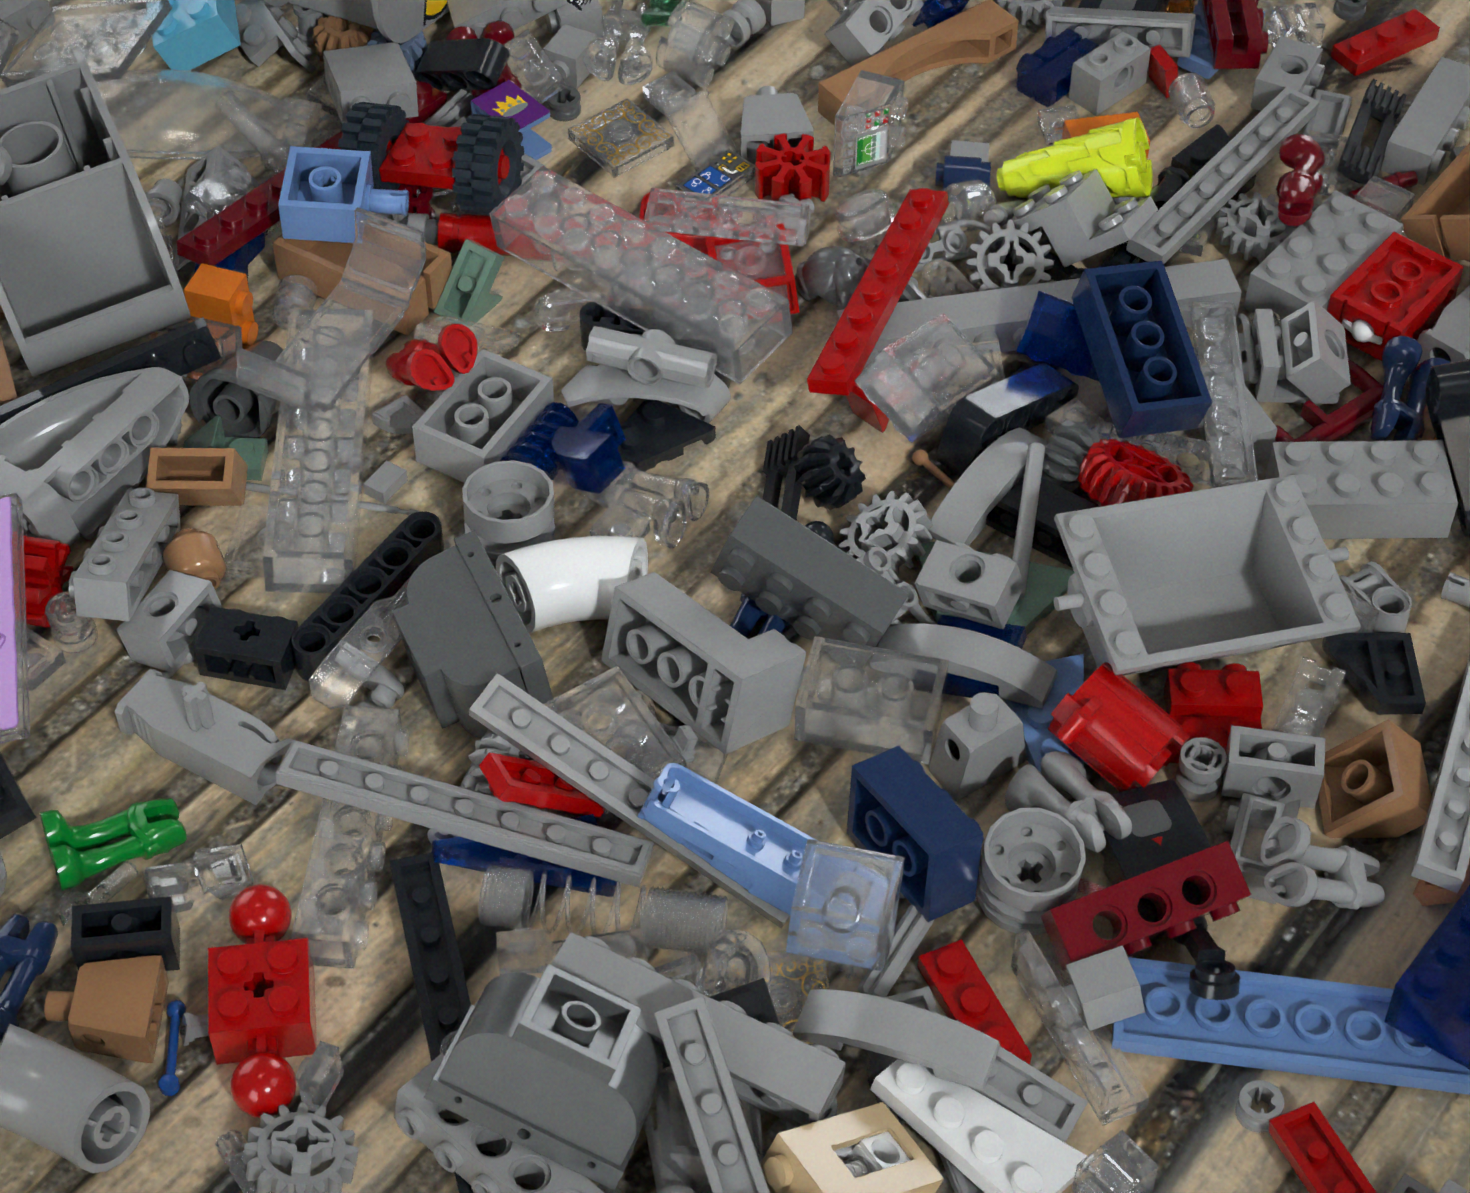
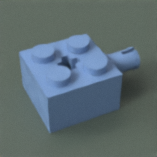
M290 146L278 204L283 239L363 244L368 217H371L372 213L408 215L409 191L373 189L374 182L370 151Z

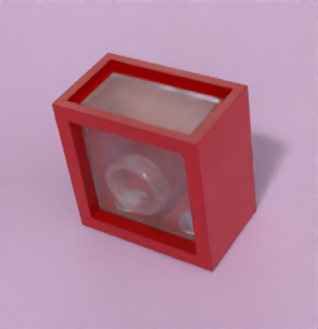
M784 223L705 236L718 314L728 316L734 320L735 324L800 313Z

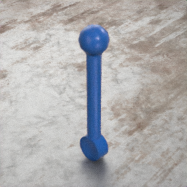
M179 1000L171 1001L166 1008L167 1015L170 1017L166 1072L158 1082L160 1091L165 1096H173L180 1089V1083L175 1072L180 1019L186 1013V1006Z

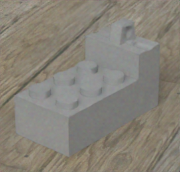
M655 572L615 586L601 661L684 724L690 725L693 731L725 755L788 727L797 690L807 683L809 669L803 666L806 651L788 641L777 630L772 629L747 639Z

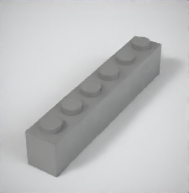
M570 932L551 964L641 1008L642 1010L635 1025L645 1030L656 1041L661 1050L663 1061L670 1064L654 1012L704 996L738 1098L798 1127L823 1120L843 1083L846 1062L840 1060L838 1055L831 1049L819 1044L810 1046L793 1038L792 1034L783 1026L772 1022L764 1024L751 1018L737 1004L725 1000L718 1002L701 994V991L694 984L686 980L675 979L674 981L657 973L653 966L640 958L632 957L627 959L611 951L605 942L596 937L586 936L583 938Z

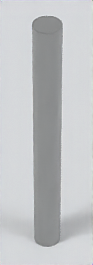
M1037 442L1028 445L1012 560L1017 562L1025 585L1019 599H1023L1026 593L1045 446Z

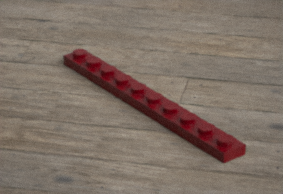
M416 80L418 117L405 118V120H409V123L413 124L424 122L447 102V93L432 87L426 82ZM340 131L316 148L341 149V147H338L339 138L342 139L343 132ZM286 168L178 239L177 255L199 265L203 263L214 266L280 221L278 204Z

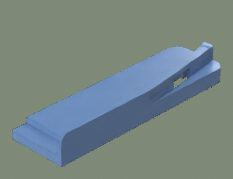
M669 763L664 767L660 776L654 780V786L638 814L640 819H645L677 843L694 852L710 863L711 866L746 888L752 895L859 954L870 952L883 933L899 894V890L889 879L680 764Z

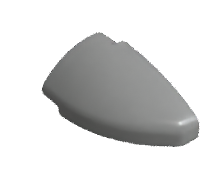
M151 367L101 377L47 397L0 424V499L11 497L12 538L16 535L56 540L68 544L69 547L80 537L86 540L94 538L98 534L99 528L106 525L111 516L113 506L119 504L127 489H136L147 475L150 448H165L189 403V393L183 378L161 367Z

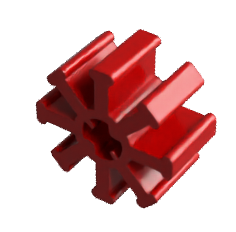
M786 133L774 136V149L765 147V144H760L756 149L755 194L757 198L763 199V197L771 195V209L778 211V201L782 195L793 194L799 201L807 198L811 199L812 197L819 198L822 202L826 201L829 196L831 156L828 147L823 146L822 149L814 150V137L807 134L801 135V141L796 148L791 147L787 141Z
M16 535L12 538L15 622L54 628L58 624L57 610L65 611L69 602V597L65 596L62 588L73 572V566L65 565L71 549L68 544L61 543L60 541Z

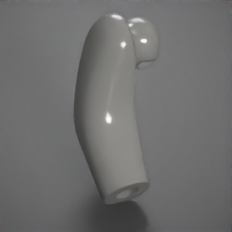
M348 644L343 646L334 664L359 684L372 690V701L376 705L388 709L394 705L395 699L403 697L404 686L387 668Z

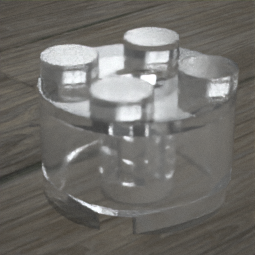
M682 0L666 23V25L672 28L668 38L662 36L660 38L656 52V65L702 88H707L712 80L714 67L716 65L723 66L729 57L731 46L726 44L733 30L734 19L696 2Z

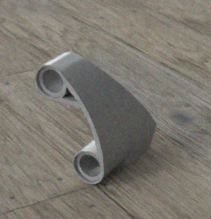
M604 364L585 366L561 390L568 407L587 402L622 405L628 398L659 400L678 404L681 411L707 423H710L731 399L730 390L727 385L715 374L709 388L664 378L658 384L645 385L633 379L628 370Z

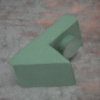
M465 239L434 312L455 324H463L470 329L503 298V296L492 291L491 288L505 257L475 241Z
M220 415L215 416L187 438L183 445V448H235L248 465L247 480L262 481L269 451L267 439L225 437Z

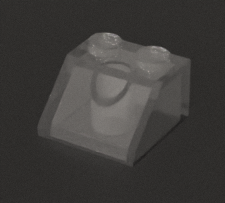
M808 839L791 908L786 952L883 971L894 939L905 857Z

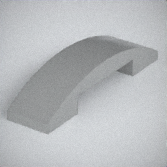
M1020 427L1005 433L994 441L965 470L941 502L931 518L933 526L928 529L932 538L949 544L959 542L969 546L986 527V518L989 512L1023 477L1028 445L1037 442L1043 444L1046 448L1049 442Z
M901 624L888 627L871 658L872 665L913 676L918 666H923L999 686L1000 698L1038 708H1043L1057 677V669L1017 646L975 631L938 624Z
M810 990L793 1031L794 1038L841 1051L843 1044L933 1068L936 1078L983 1091L1000 1047L998 1040L940 1014L879 996L843 990Z

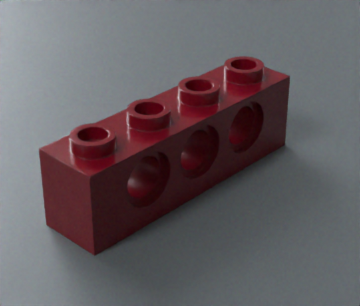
M1227 840L1052 908L1040 917L1060 966L1064 971L1067 970V964L1122 945L1127 956L1152 946L1149 937L1166 931L1169 939L1196 929L1193 920L1210 913L1213 922L1241 911L1237 902L1251 896V893ZM1184 881L1192 882L1198 887L1201 894L1198 905L1191 904L1184 898L1182 894ZM1140 898L1148 899L1155 905L1157 910L1155 922H1148L1139 915L1137 905ZM1095 916H1103L1112 924L1113 935L1110 940L1102 939L1094 932L1093 920Z

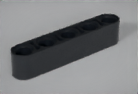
M425 511L413 513L405 518L296 629L292 635V647L296 669L303 680L322 682L333 676L339 669L334 664V661L343 646L348 644L358 650L392 614V611L396 610L405 601L407 596L404 581L409 580L413 572L424 561L444 551L442 525L439 517Z

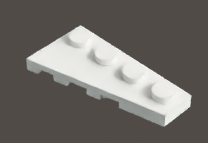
M897 1059L874 1079L870 1088L874 1094L984 1193H1062L1087 1169L1092 1158L974 1089L936 1078L933 1068Z

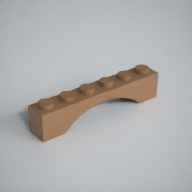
M986 0L819 82L818 113L843 134L847 135L858 129L859 114H865L864 126L875 121V112L878 111L885 98L896 87L913 76L948 65L990 63L1016 50L1019 20L993 0ZM861 115L860 128L862 127L863 115ZM853 116L854 121L848 122V117ZM852 125L850 126L852 130L844 131L846 126Z

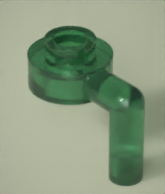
M650 0L649 10L641 15L642 23L647 26L681 27L683 24L682 0Z

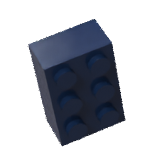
M899 745L852 765L847 834L903 896L915 906V909L923 915L927 922L975 901L981 850L984 841V833L979 824L974 819L969 818L953 802L951 795L945 789H941L926 774L923 766L917 760H913Z

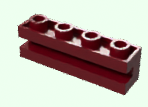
M1201 0L1214 69H1259L1261 54H1266L1268 50V32L1262 31L1264 14L1262 8H1257L1258 0Z

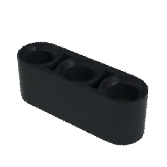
M486 38L431 41L414 76L417 81L426 82L441 91H458L460 89L491 90L495 88L510 57V52L499 42Z

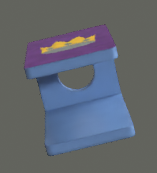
M508 80L471 100L472 115L481 114L514 118L515 122H518L520 126L519 132H522L523 140L521 146H524V153L538 160L552 152V145L530 129L550 118V110L512 81Z

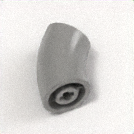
M9 1024L0 1042V1127L56 1153L90 1173L107 1172L121 1164L136 1149L146 1131L150 1117V1099L144 1088L71 1049Z

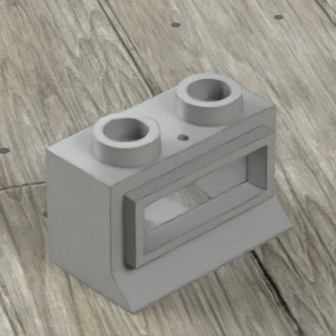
M1243 793L1240 807L1230 805L1224 832L1233 834L1230 846L1250 890L1251 896L1249 898L1276 904V901L1267 893L1264 880L1267 873L1278 866L1262 863L1260 859L1261 846L1268 828L1276 819L1283 816L1297 818L1301 799L1282 803Z

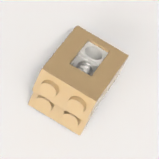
M884 1102L779 1132L760 1163L770 1193H936L944 1180Z

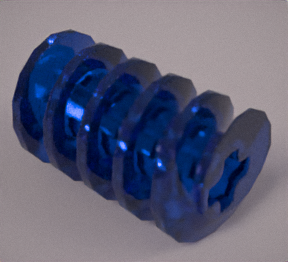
M552 402L546 405L543 412L536 417L534 423L528 426L525 433L518 438L516 444L511 446L507 454L500 461L515 460L530 463L543 470L551 480H554L558 470L563 469L567 464V460L575 455L576 449L581 448L584 444L585 435L573 411L562 403Z

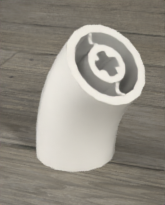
M587 536L546 541L500 554L496 560V572L528 633L563 623L609 619L615 586L647 575V544L644 538L626 536Z

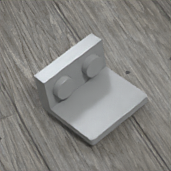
M1256 309L1252 334L1258 373V382L1254 384L1257 402L1305 403L1311 400L1286 378L1281 327L1274 326L1272 309ZM1334 394L1320 403L1336 404L1340 394Z

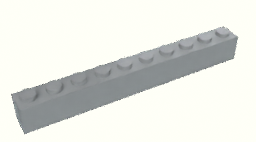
M1227 259L1165 267L1186 327L1214 324L1220 318H1233L1237 315L1242 291ZM1080 278L898 302L862 371L878 369L893 364L895 366L1086 341L1071 298ZM844 309L837 310L836 324L840 319Z

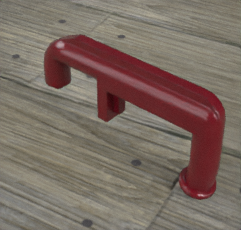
M1348 357L1350 382L1362 394L1328 415L1311 400H1308L1304 403L1300 416L1313 428L1294 439L1281 426L1277 425L1275 442L1340 440L1372 420L1374 405L1380 401L1383 385Z

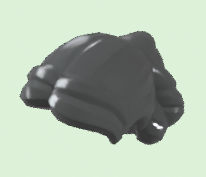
M829 246L821 248L810 255L806 261L799 263L796 270L797 273L795 274L796 289L807 301L820 296L829 303L837 305V310H843L846 308L871 260L861 258L845 247Z

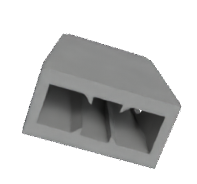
M764 86L757 91L756 95L744 98L741 124V159L749 164L755 165L756 149L760 144H765V147L774 149L775 135L786 133L788 143L791 147L795 148L800 143L802 134L813 136V127L798 95L794 93L778 94L775 87Z
M978 693L974 695L969 706L949 716L942 722L930 761L929 772L956 801L962 799L1026 761L1024 728L1021 719L997 694Z

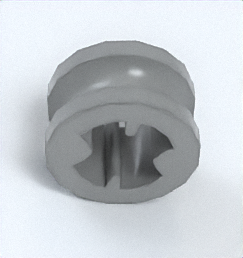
M1256 1080L1245 1084L1240 1090L1236 1103L1235 1113L1237 1120L1250 1131L1257 1133L1269 1132V1120L1280 1116L1283 1112L1285 1102L1283 1094L1278 1087L1267 1081ZM1252 1100H1255L1256 1105H1259L1260 1100L1266 1102L1269 1105L1267 1113H1264L1263 1108H1261L1260 1113L1250 1108Z

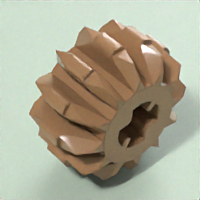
M328 15V18H319L318 25L313 28L314 34L312 37L320 61H324L323 51L367 46V42L371 40L373 28L332 15Z

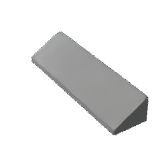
M1054 6L1046 12L1045 49L1091 52L1124 31L1149 48L1160 45L1172 57H1190L1196 15Z

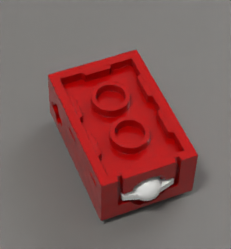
M1393 232L1330 295L1327 311L1344 326L1346 343L1382 361L1383 349L1390 339L1398 336H1407L1417 341L1419 334L1429 329L1440 317L1444 308L1456 297L1464 266Z

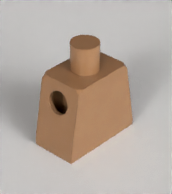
M153 955L85 963L79 968L74 991L47 992L44 1007L46 1020L68 1021V1028L74 1046L80 1051L142 1063H153L169 985L162 956Z

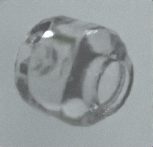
M981 180L953 183L944 190L947 191L949 205L941 221L945 224L955 220L967 219L985 223L983 219L984 214L991 206L997 204L996 197L990 187ZM960 227L964 233L980 230L972 227Z

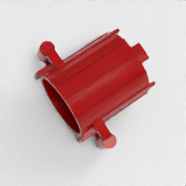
M1104 662L1073 695L1069 693L1065 695L1052 711L1051 715L1054 719L1047 728L1119 792L1138 788L1135 786L1137 782L1144 788L1163 765L1166 767L1179 753L1180 749L1172 743L1175 739L1183 745L1190 738V735L1183 730L1181 724L1122 674L1115 675L1108 662Z

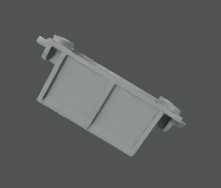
M1294 475L1059 513L1054 517L1075 572L1068 581V595L1054 598L1055 609L1057 611L1071 610L1074 620L1083 629L1097 668L1104 662H1108L1115 675L1122 674L1125 676L1175 667L1186 662L1196 663L1273 649L1327 636L1358 631L1361 627L1333 563L1348 560L1349 551L1347 547L1327 550Z

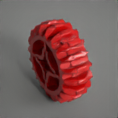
M1115 438L1109 440L1100 439L1099 442L1094 443L1089 448L1088 454L1084 456L1080 464V471L1077 477L1081 483L1080 487L1089 493L1088 495L1091 499L1099 501L1101 506L1192 492L1194 487L1187 473L1182 472L1179 465L1169 462L1167 457L1156 454L1155 450L1145 449L1142 445H1133L1127 440L1120 442Z

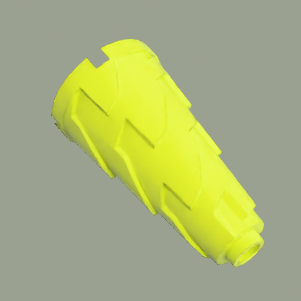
M1140 118L1127 119L1123 122L1091 129L1088 131V134L1055 141L1052 146L1029 151L1014 159L1004 161L1002 168L997 169L1000 191H1006L1008 196L1029 198L1028 195L1044 185L1048 184L1051 189L1059 186L1061 179L1075 171L1080 170L1082 175L1097 169L1112 198L1150 196L1152 190L1151 159H1146L1145 150H1149L1150 147L1144 125Z

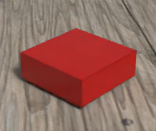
M1162 46L1152 47L1148 65L1149 77L1162 94L1169 98L1178 94L1179 91L1178 65Z

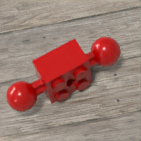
M256 884L243 889L236 895L230 905V927L236 937L246 944L208 948V1034L216 1064L240 1062L231 1077V1095L240 1110L256 1118H260L263 1113L269 1114L272 1117L278 1115L279 1105L284 1104L288 1107L294 1098L296 1076L291 1065L284 1058L317 1054L315 975L308 938L279 941L290 927L292 919L291 906L286 896L280 890L265 884Z

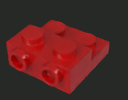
M1194 662L1182 663L1176 669H1168L1164 688L1165 710L1190 735L1187 741L1193 738H1208L1216 741L1226 750L1231 725L1262 729L1263 699L1259 671H1247L1244 665L1238 663L1228 664L1221 670H1204L1199 664ZM1174 739L1172 743L1178 749H1180V751L1170 763L1179 762V756L1181 748L1183 746Z

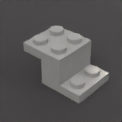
M1097 169L1084 175L1078 170L1059 181L1060 185L1051 189L1047 184L1031 192L1028 195L1030 200L1023 202L1012 210L1014 216L1010 220H1013L1014 228L1018 230L1021 229L1025 222L1028 223V232L1042 226L1063 266L1067 267L1130 240L1156 213L1158 208L1151 196L1138 202L1132 197L1116 206Z

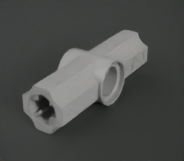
M594 326L589 335L586 349L587 361L628 370L633 379L645 385L658 384L664 378L709 388L714 379L717 365L716 353L677 345L671 336L657 329L646 330L641 336Z

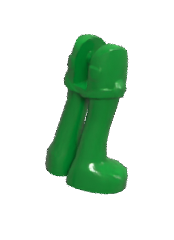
M172 798L135 802L128 809L105 819L78 826L70 825L58 810L40 812L46 842L61 891L77 887L85 879L127 860L140 857L148 860L156 855L170 852L171 849L185 843L187 839L185 827L178 820V806ZM122 837H127V838H125V839H123V840H120V841H118V842H115V843H112V844H109V845H106V846H103V847H99V848H96V849H91V848H94V847L99 846V845H101V844L107 843V842H109V841H112V840H115V839H118V838H122Z

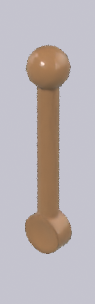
M916 450L913 453L912 460L914 464L924 466L951 490L955 482L929 460L926 451Z

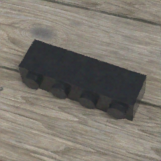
M1024 475L989 512L986 518L987 526L1013 539L1016 536ZM1041 478L1032 548L1073 568L1054 517L1059 513L1100 506L1062 488L1056 483Z

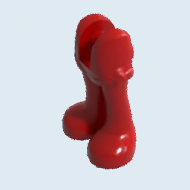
M449 324L444 326L439 332L437 343L428 338L407 341L400 352L393 353L387 358L386 368L392 378L404 385H416L428 391L446 390L452 387L455 382L451 369L460 374L469 373L474 366L478 344L474 333L463 324Z

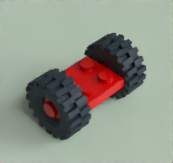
M359 102V104L355 103L352 105V111L349 110L347 112V123L342 124L341 131L343 132L342 139L339 138L338 147H341V150L371 152L373 189L398 190L401 184L452 189L454 193H457L455 201L457 205H460L459 209L470 214L505 217L514 208L513 202H516L518 198L517 188H521L522 183L520 173L524 170V163H522L524 146H521L523 136L522 132H519L520 126L518 122H515L514 118L473 114L466 118L467 123H463L461 127H441L424 123H409V120H405L407 114L397 105Z

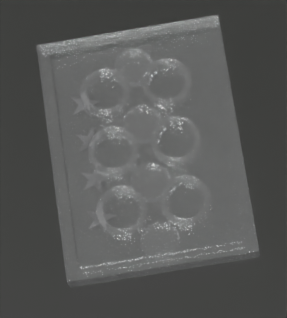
M117 0L54 6L1 74L0 78L6 87H10L75 64L70 49L79 46L95 82L120 80L136 57L145 50L147 42L172 10V6L168 0Z

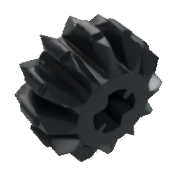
M830 434L825 437L821 436L805 445L797 453L798 462L794 465V469L800 475L797 483L805 488V497H813L817 508L822 506L827 507L829 510L840 508L863 492L861 483L866 479L864 473L860 470V465L863 462L856 459L854 455L855 448H847L842 437L835 439Z

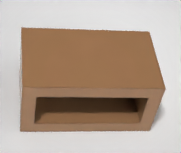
M150 448L146 488H150L154 492L178 494L179 505L244 506L248 465L235 448Z

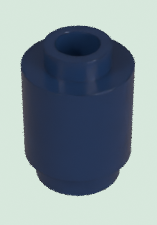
M945 155L944 163H937L935 186H943L942 191H947L948 195L979 196V193H989L991 162H982L980 157Z

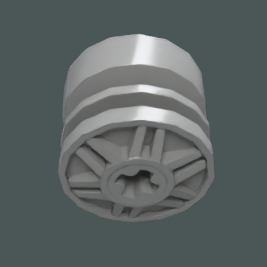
M515 460L496 461L479 467L468 476L462 488L465 534L475 530L495 570L496 560L500 554L521 547L555 540L553 483L543 470L530 463Z
M1019 808L1003 814L990 827L983 845L976 891L977 900L985 915L1001 929L1019 935L1043 934L1046 932L1040 916L1052 908L1075 900L1086 861L1084 842L1075 826L1060 814L1043 808Z

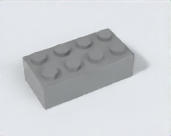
M1335 190L1312 213L1308 221L1299 225L1250 273L1243 308L1254 314L1256 309H1272L1274 325L1280 327L1283 318L1313 300L1327 311L1330 295L1393 232L1401 235L1403 224Z
M1442 440L1272 442L1265 479L1289 475L1295 476L1322 539L1448 538L1458 506V500Z

